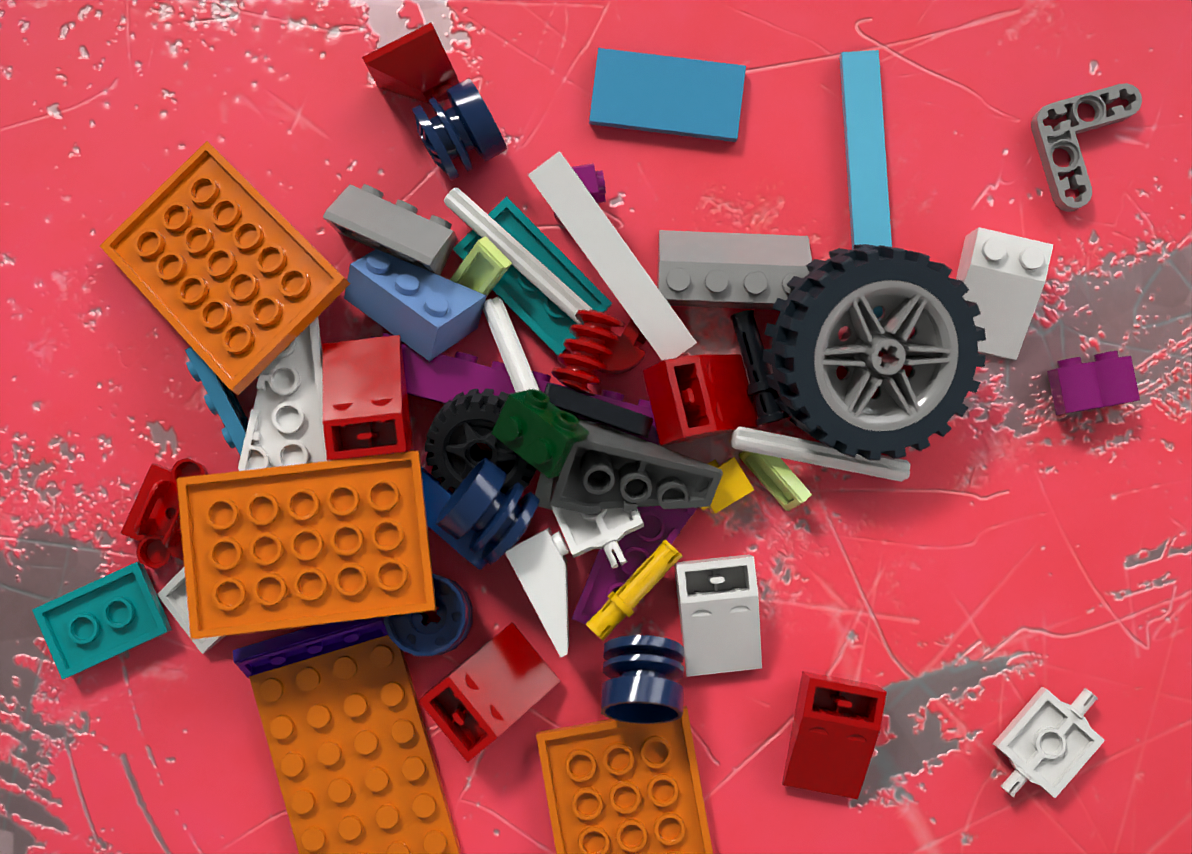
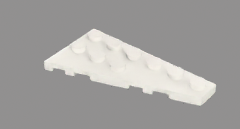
M317 317L259 374L256 386L258 390L248 421L238 465L239 471L327 461L322 421L323 355L319 319Z

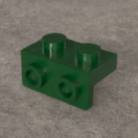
M529 389L511 393L491 434L549 479L559 476L574 443L586 440L589 431L579 424L577 417L571 413L561 411L549 402L550 399L546 394L539 390Z

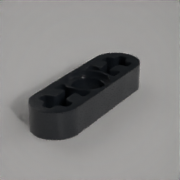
M547 383L544 394L550 399L549 402L559 409L648 438L654 420L651 417L555 384Z

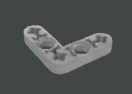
M1128 83L1118 84L1050 103L1042 107L1033 116L1031 121L1032 133L1052 199L1059 209L1066 212L1075 211L1086 205L1092 196V186L1076 134L1121 122L1134 115L1142 104V95L1134 85ZM1118 97L1121 100L1127 99L1129 105L1125 108L1119 105L1111 107L1106 111V105L1112 103ZM1086 103L1093 107L1095 118L1092 122H1086L1079 118L1077 113L1079 104ZM1065 114L1067 116V120L1060 122L1054 128L1049 125L1044 126L1043 120L1048 116L1051 120L1061 118ZM1061 148L1069 153L1070 164L1068 167H1059L1054 163L1052 154L1055 149ZM1071 171H1074L1075 175H1073L1069 179L1068 177L1064 178L1063 180L1059 179V176H1064L1070 173ZM1067 189H1078L1080 195L1075 200L1073 197H1066L1065 191Z

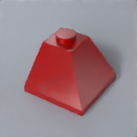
M432 22L362 57L378 88L427 104L429 103L428 100L432 97L438 102L449 99L447 89L459 83Z

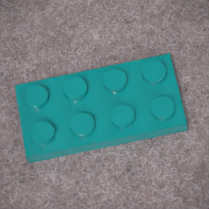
M505 197L488 214L593 310L605 313L612 306V302L508 197ZM472 230L453 250L464 260L476 242L482 237ZM511 265L492 290L557 356L560 353H564L567 350L563 345L566 339H577L569 331L570 326L577 323Z

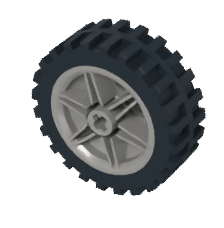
M861 244L854 245L852 250L838 248L830 251V259L826 261L814 259L806 265L810 272L804 278L793 276L787 283V286L793 291L787 300L777 298L773 309L780 311L775 325L767 323L765 335L773 338L772 349H763V361L772 365L773 370L772 374L766 375L768 386L778 391L779 397L775 401L780 409L790 414V421L811 437L853 458L856 454H859L867 460L880 461L881 453H884L893 459L906 457L905 448L908 446L919 451L929 447L930 443L927 438L934 433L944 437L952 429L947 424L954 414L963 417L969 407L963 404L968 391L977 393L981 382L973 380L976 367H985L986 355L978 353V342L986 340L985 328L975 326L973 317L980 315L981 312L977 303L964 300L963 295L969 291V288L962 280L949 278L948 276L952 270L943 263L929 261L930 256L900 248ZM881 306L883 314L877 319L872 309ZM843 326H847L848 329L840 340L838 332ZM913 327H914L915 333H914V335H913L911 338L908 339V337H909V335H910V333H911V331H912V329H913ZM879 351L883 352L882 358L878 356ZM904 364L911 365L912 367L908 378L905 371L901 369ZM840 365H843L847 370V375L843 379H838L836 375L837 368ZM877 388H879L878 395L875 398H871Z

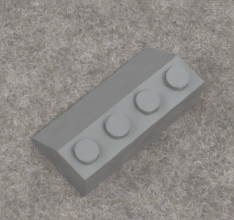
M659 230L657 288L670 306L775 310L773 306L777 298L787 300L793 291L787 286V283L793 276L804 278L810 273L806 267L812 261L809 237Z

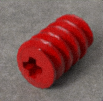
M578 310L575 317L583 325H571L569 329L570 333L577 339H566L563 343L564 347L571 354L560 353L557 359L565 368H554L551 373L563 385L583 394L595 396L587 388L588 384L601 383V380L593 374L594 369H607V366L599 359V356H612L613 351L605 345V342L618 341L619 337L611 331V328L624 327L625 324L617 318L599 311Z

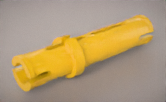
M664 539L654 553L643 562L623 586L615 593L612 591L607 596L609 600L586 622V625L604 641L626 616L631 617L634 613L632 609L683 556Z

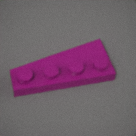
M661 506L637 507L644 527L626 534L618 541L627 562L621 566L616 553L613 552L619 567L612 569L604 549H599L572 619L586 624L609 600L607 596L612 591L615 593L623 586L643 562L654 553L664 539L670 544L673 543L698 507L663 509Z

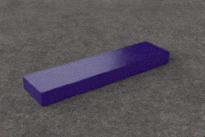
M384 616L318 624L233 650V661L245 676L249 678L252 675L386 636L388 632L384 624Z

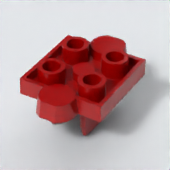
M189 458L177 461L172 470L159 464H151L121 531V534L139 541L136 554L141 564L157 569L169 563L173 556L184 561L177 478L208 475L204 465Z

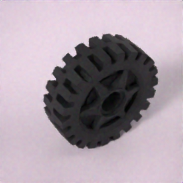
M485 388L483 393H479L478 389H472L466 395L463 392L457 394L452 401L446 402L437 413L426 436L425 452H428L426 456L427 465H433L431 474L434 479L442 478L440 486L447 491L452 487L455 492L465 477L484 458H487L507 474L500 490L501 492L505 493L516 483H520L524 490L529 485L537 469L491 434L509 394L501 391L499 396L494 395V389ZM477 443L488 445L492 451L480 449Z

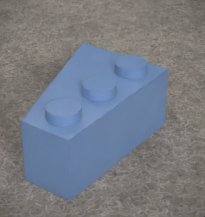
M378 249L350 264L347 279L350 285L346 288L344 299L393 335H400L402 342L429 362L478 328L484 307L483 304L487 295Z

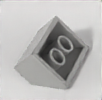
M350 184L325 211L323 218L338 233L439 276L458 239L455 232L451 230L452 224L435 215H431L428 220L417 215L418 209L402 200H397L396 204L382 199L384 194L381 191L366 184H363L361 189Z

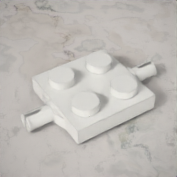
M553 481L542 486L548 501L550 500ZM551 506L572 556L575 558L593 549L603 548L612 569L619 567L613 552L616 553L621 566L627 562L618 541L626 534L644 527L638 510L624 512V508L601 509V513L585 514Z
M1044 687L1037 691L993 742V745L1008 757L1010 763L1015 768L1005 782L1000 785L1008 794L1014 798V795L1027 780L1038 784L1054 798L1060 794L1105 741L1090 727L1087 719L1083 716L1094 702L1098 700L1097 696L1084 688L1070 705L1060 701Z

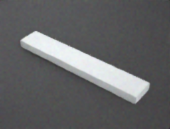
M560 151L529 173V178L660 359L663 361L677 358L697 343L562 153Z

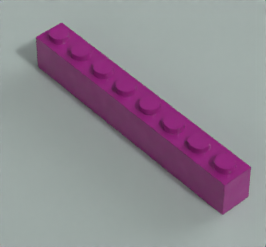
M383 333L382 337L394 335L389 333ZM401 341L408 395L445 404L449 400L452 401L457 394L463 392L466 395L472 389H478L479 393H483L485 388L494 389V395L499 396L501 391L507 394L516 393L504 363L493 361L492 366L488 367L477 364L478 357L462 352H456L455 358L440 354L429 362ZM532 371L539 390L544 393L547 383H550L551 376ZM558 385V386H561V387H564V388L573 390V389H571V388H569V387H567V386H565V385H564V386ZM602 390L601 396L596 394L591 396L654 419L650 401L639 399L638 405L623 402V394L609 390ZM571 413L572 415H574L575 417H577V418H579V419H583V420H587V421H591V422L603 424V423H600V422H598V421H595V420H592V419H589V418H586V417H583V416H580V415ZM654 420L648 438L618 429L651 443L660 444Z

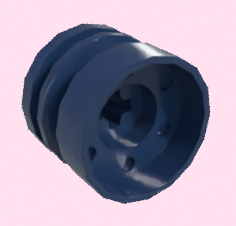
M470 78L447 89L451 108L444 110L434 97L428 100L436 115L433 118L429 119L421 105L412 108L420 138L434 163L448 175L450 180L459 177L452 162L457 157H459L467 171L473 169L468 151L475 149L480 157L488 161L507 150L497 124Z
M484 458L471 470L440 512L436 525L456 540L473 529L475 532L470 541L469 549L475 553L486 544L481 557L487 563L492 564L507 550L511 549L524 534L538 507L540 499L532 492L527 493L520 499L524 490L520 483L514 484L505 493L501 492L500 490L507 474L487 458Z
M432 574L436 607H439L436 614L441 618L439 622H430L428 624L429 616L424 613L425 611L384 616V624L388 635L401 650L415 656L442 655L456 649L467 638L473 625V605L468 593L457 582L444 576Z
M647 635L621 636L604 643L603 658L606 661L603 662V674L611 679L602 683L601 714L616 721L636 724L667 723L682 718L683 687L679 683L674 682L682 678L684 673V666L681 664L684 659V647L680 643L668 638Z

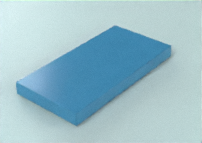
M598 48L589 124L736 142L746 66Z

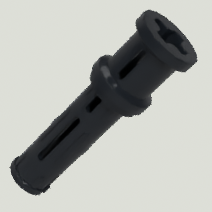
M746 310L731 315L730 319L734 326L740 352L750 384L747 385V395L752 396L758 419L755 420L756 426L790 417L788 413L780 409L775 401L779 397L778 391L768 386L766 375L771 374L768 363L763 361L764 346L755 321L754 310Z

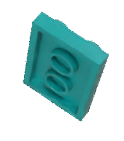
M139 561L32 609L62 680L172 630L145 566Z

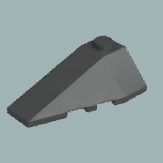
M578 418L579 424L587 429L589 434L586 440L574 443L559 476L553 477L549 500L550 506L585 514L601 513V509L624 508V512L637 511V507L661 506L663 509L709 507L723 472L722 469L610 426Z

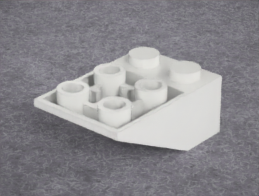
M747 554L676 562L674 570L686 677L762 669L759 596L754 556Z

